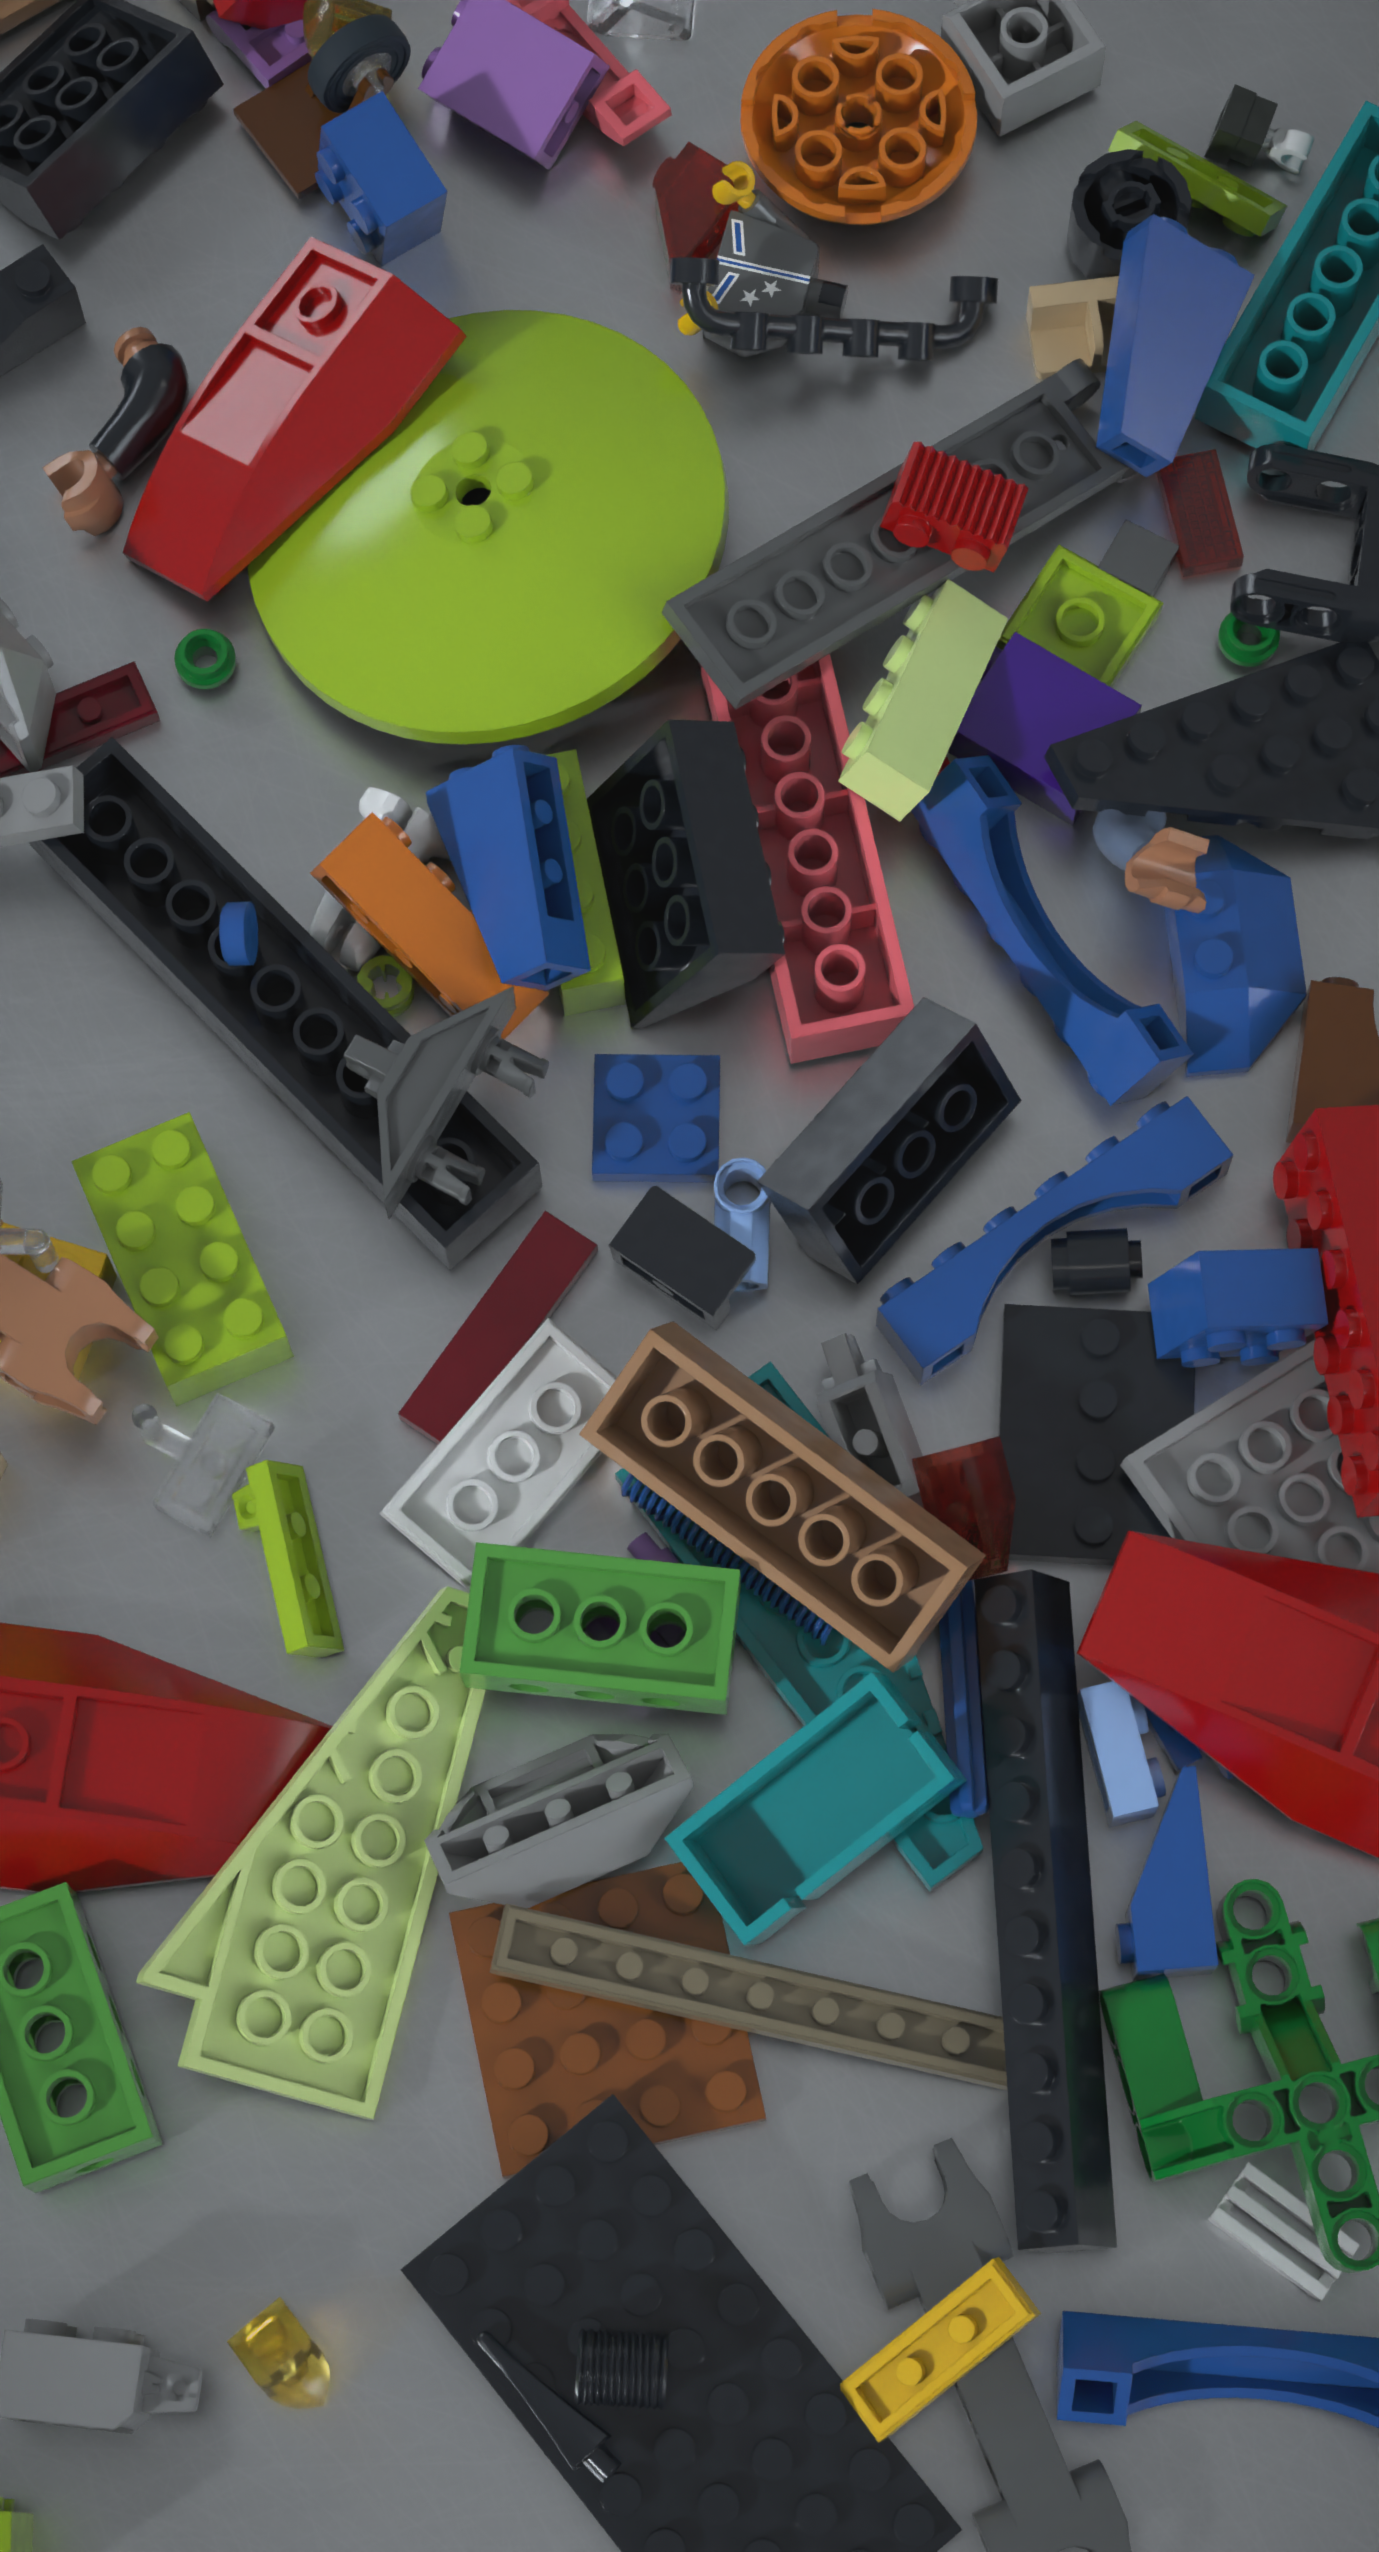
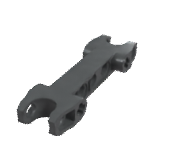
M952 2138L940 2142L932 2148L935 2155L934 2161L943 2182L945 2195L943 2205L938 2213L927 2220L909 2222L900 2220L891 2214L882 2202L875 2183L871 2181L868 2173L849 2181V2188L861 2231L862 2252L888 2310L918 2297L926 2314L993 2258L1000 2257L1002 2261L1014 2257L1009 2239L990 2193L975 2177ZM1012 2337L954 2384L1002 2501L972 2513L985 2551L1060 2552L1066 2548L1076 2547L1089 2552H1132L1129 2541L1128 2521L1104 2466L1097 2459L1072 2471L1068 2470Z

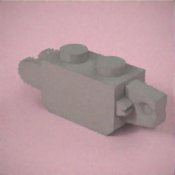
M847 1333L822 1342L821 1345L831 1376L821 1380L824 1392L816 1394L817 1407L829 1438L938 1519L930 1498L936 1495L937 1492L893 1375L882 1372L877 1359L873 1358L865 1362L855 1336L851 1334L847 1335Z

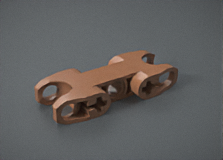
M0 1219V1228H1L2 1225H3V1221ZM0 1253V1378L39 1404L57 1408L97 1425L107 1409L103 1407V1402L93 1394L92 1390L80 1383L74 1376L73 1367L79 1352L92 1341L105 1338L124 1342L137 1350L149 1352L159 1338L155 1329L127 1306L104 1280L72 1260L61 1257L48 1277L43 1281Z

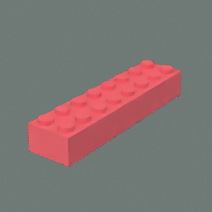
M830 654L826 655L736 710L699 663L712 721L735 723L739 746L743 749L746 757L745 773L751 801L758 812V832L765 862H767L771 870L772 896L777 918L784 929L783 946L785 954L769 967V972L790 1063L794 1064L880 1046L914 1008V1003L865 799L838 782L849 759L841 753L849 737V731Z

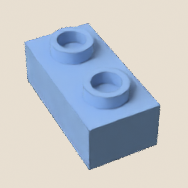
M1113 1681L1080 1689L1078 1692L1079 1719L1108 1827L1154 1817L1159 1807L1157 1798L1166 1796V1789L1157 1758L1146 1759L1140 1734L1148 1733L1149 1731L1144 1705L1134 1697L1129 1696V1693Z

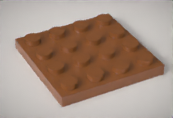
M682 1862L587 1882L528 1908L730 1955L722 1915ZM491 1903L449 1913L503 2179L513 2177L612 2094L615 2095L654 2145L766 2121L747 2031L489 1973L505 1905Z

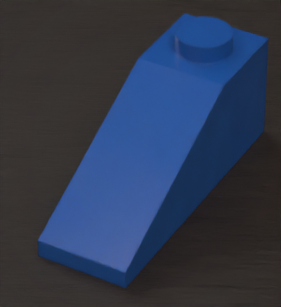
M1196 1766L1182 1767L1125 1913L1126 1923L1116 1924L1115 1927L1119 1964L1130 1963L1132 1981L1165 1974L1167 1978L1212 1974L1218 1966Z

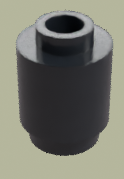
M1127 1228L1066 1231V1238L1051 1239L1053 1290L1069 1289L1070 1295L1131 1292L1130 1279L1143 1278L1141 1240L1128 1241Z

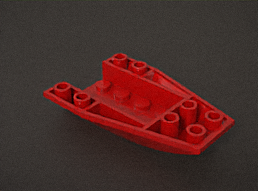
M310 237L223 350L187 405L149 478L132 521L123 554L130 561L208 602L397 429L467 336L462 329L394 274L314 237Z
M1128 1531L1077 1654L1290 1820L1379 1858V1573Z
M0 1623V1888L38 1893L67 1882L76 1893L214 1877L332 1726L100 1635Z

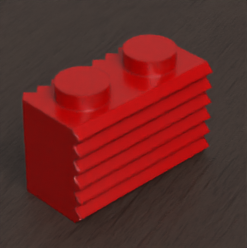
M921 441L913 442L898 473L880 527L892 531L895 538L907 546L920 548L927 545L951 555L953 562L964 569L971 571L986 569L994 573L1009 547L1028 492V487L1025 483L1017 484L1014 479H1005L1002 474L994 475L990 469L982 470L979 465H970L967 460L959 461L956 455L948 456L945 451H936L933 446L925 447Z

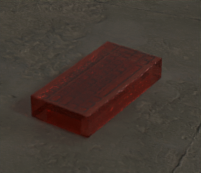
M1216 449L1176 456L1171 464L1157 471L1156 475L1173 541L1179 545L1177 557L1182 576L1187 577L1242 566L1244 554Z

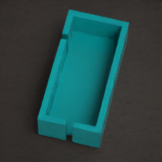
M871 1672L664 1838L744 1946L762 1944L807 1908L802 1900L820 1898L967 1781L931 1732L918 1730L915 1733L913 1732V1729L920 1725L922 1720L887 1675Z

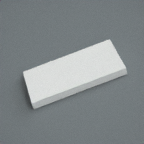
M547 1318L379 1514L470 1592L476 1542L522 1547L602 1452L580 1436L579 1433L617 1377L552 1320Z

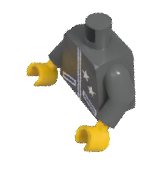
M733 161L724 166L722 172L733 181L734 187L726 180L717 182L712 188L713 198L723 205L737 202L739 206L738 212L730 211L718 252L717 260H720L719 285L709 286L708 291H706L710 305L716 310L728 312H761L777 315L812 314L825 318H842L847 300L848 285L818 279L820 247L814 241H811V238L759 189L753 190L755 175L746 163ZM683 298L680 300L682 307H684ZM688 313L678 319V328L684 335L692 336L702 330L691 320ZM703 330L704 339H709L740 357H750L787 345V340L767 339V351L731 350L730 336H719Z

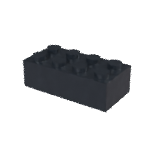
M923 997L757 1182L807 1256L858 1285L1022 1100L977 1024Z

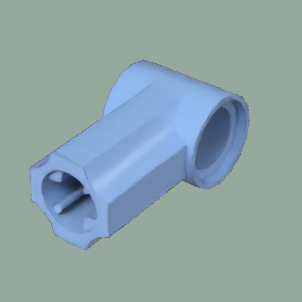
M744 1157L732 1159L723 1164L716 1173L714 1180V1225L752 1250L756 1257L755 1263L734 1292H753L768 1288L771 1201L757 1182L766 1172V1169L757 1161ZM746 1181L757 1186L760 1195L750 1204L738 1205L728 1200L725 1195L727 1189L736 1182Z

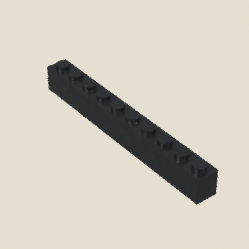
M1030 1569L974 1579L1017 2243L1018 2250L1063 2253L1117 2248L1070 1582Z

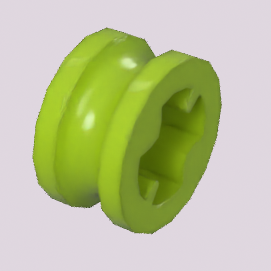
M381 955L372 958L362 966L358 973L357 982L392 1017L402 1015L410 1008L415 993L413 978L392 956ZM387 975L397 977L396 984L399 991L397 995L390 998L388 992H385L384 999L375 997L376 991L373 981L376 978L382 976L384 982H387Z

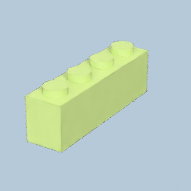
M949 579L931 597L924 595L921 599L914 602L903 620V624L910 628L907 635H902L898 638L883 662V667L890 672L886 679L881 678L876 683L863 704L862 710L869 713L866 723L861 721L843 746L841 753L849 759L838 782L896 820L901 821L930 792L1008 618Z

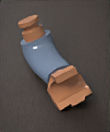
M1114 809L1098 812L1092 828L1094 840L1102 854L1112 864L1125 871V886L1129 892L1147 897L1150 902L1173 910L1183 909L1197 914L1205 910L1207 903L1205 895L1196 888L1195 863L1198 856L1207 854L1210 840L1173 827L1165 828L1167 816L1163 812L1148 811L1145 816L1125 815L1119 810Z

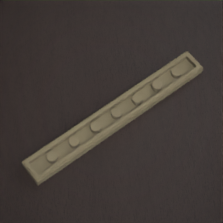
M505 1904L489 1973L1008 2091L1003 2017L515 1905Z

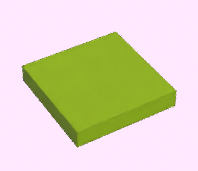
M1058 545L1006 623L996 646L1003 650L1013 634L1017 632L1113 688L1162 612L1164 603L1097 568V565L1067 548Z

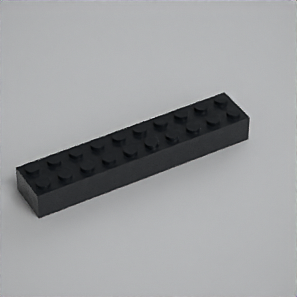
M111 737L76 767L84 774V833L29 842L30 846L384 1203L378 1102L375 1097L365 1092L364 1087L368 1079L347 1068L344 1053L355 1035H359L388 1049L393 1040L405 1044L411 1035ZM250 901L254 905L258 923L257 958L254 965L229 966L224 961L220 946L219 925L221 911L227 902ZM468 1091L438 1138L437 1145L476 1166L479 1165L485 1168V1175L480 1186L459 1179L470 1188L472 1200L468 1205H464L458 1199L418 1179L416 1182L411 1183L394 1212L406 1227L449 1270L453 1269L543 1187L539 1162Z

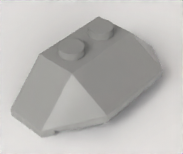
M0 598V739L31 773L42 768L56 692L48 673V669L54 664L45 647L34 635L25 639L17 631L16 628L19 625L14 614Z
M592 1734L471 1787L448 1813L439 1830H433L424 1841L447 1894L496 1904H510L530 1908L648 1856L693 1789L694 1783L669 1734H653L650 1738L633 1734Z

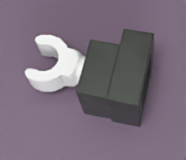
M1235 84L1220 113L1204 157L1225 166L1230 158L1252 167L1261 150L1266 153L1267 158L1273 160L1283 170L1299 174L1304 160L1308 158L1314 137L1300 130H1286L1284 128L1273 130L1269 128L1278 104L1258 96L1256 92Z

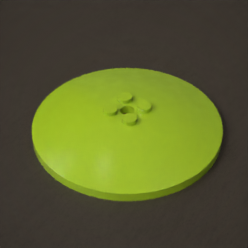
M499 310L448 318L462 329L467 337L397 429L247 565L255 605L272 642L282 658L305 686L325 703L349 718L373 729L406 739L439 744L465 745L502 742L532 736L563 726L592 713L619 697L652 671L681 639L662 614L666 601L719 570L725 550L729 524V493L725 467L718 444L700 403L685 382L664 361L641 344L595 322L565 314L535 310ZM486 488L491 491L487 500L482 504L470 506L461 504L464 495L473 489Z

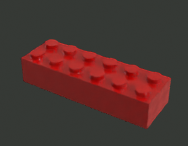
M1379 1105L1316 1108L1280 1160L1275 1164L1273 1185L1276 1196L1280 1200H1284L1289 1221L1286 1231L1288 1249L1318 1248L1328 1325L1314 1332L1316 1340L1313 1348V1357L1317 1372L1325 1376L1330 1398L1327 1406L1328 1424L1331 1432L1339 1437L1344 1458L1341 1466L1343 1488L1349 1496L1353 1497L1357 1518L1379 1516Z

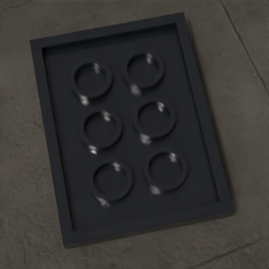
M1016 1304L1004 1305L995 1505L999 1506V1515L995 1516V1525L1000 1528L1002 1534L1009 1535L1001 1537H1004V1540H1000L998 1549H1003V1551L997 1553L996 1557L993 1556V1559L1006 1556V1560L1113 1566L1128 1531L1172 1538L1120 1466L1126 1456L1194 1415L1195 1367H1183L1181 1358L1157 1359L1151 1312ZM1013 1502L1012 1512L1000 1515L1001 1505ZM995 1527V1530H994V1537H996L995 1534H996V1531L998 1530L996 1527Z

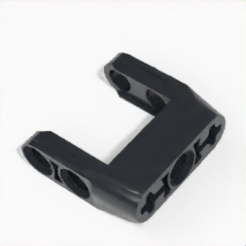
M1282 444L1262 445L1254 449L1249 457L1247 483L1265 500L1356 519L1348 584L1264 569L1256 573L1245 574L1236 579L1232 588L1231 613L1241 622L1320 639L1341 643L1379 642V465L1373 462ZM1277 469L1278 471L1286 472L1288 475H1269L1262 471ZM1333 481L1347 486L1329 487L1321 483ZM1249 595H1263V596L1269 597V598H1271V599H1268V600H1262V599H1257V598L1252 599V598H1249L1248 596H1249ZM1309 607H1324V608H1327V609H1330V610L1322 611V610H1313V609H1308V608H1309Z

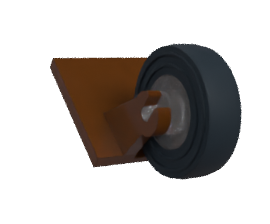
M380 14L361 17L331 34L317 51L312 61L233 108L236 118L298 200L319 188L315 173L319 171L316 152L319 151L321 126L381 91L386 95L402 75L409 62L411 54L410 44L401 29L389 17Z

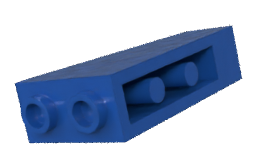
M1152 214L1128 231L1123 242L1096 443L1097 449L1146 478L1173 462L1255 276L1239 266L1233 255L1222 249L1206 246L1188 235L1186 228L1182 224L1170 218L1158 217Z
M524 745L504 746L496 749L492 753L491 759L475 767L455 770L450 773L449 780L426 791L428 807L501 982L548 991L591 971L557 758L530 752L529 748Z

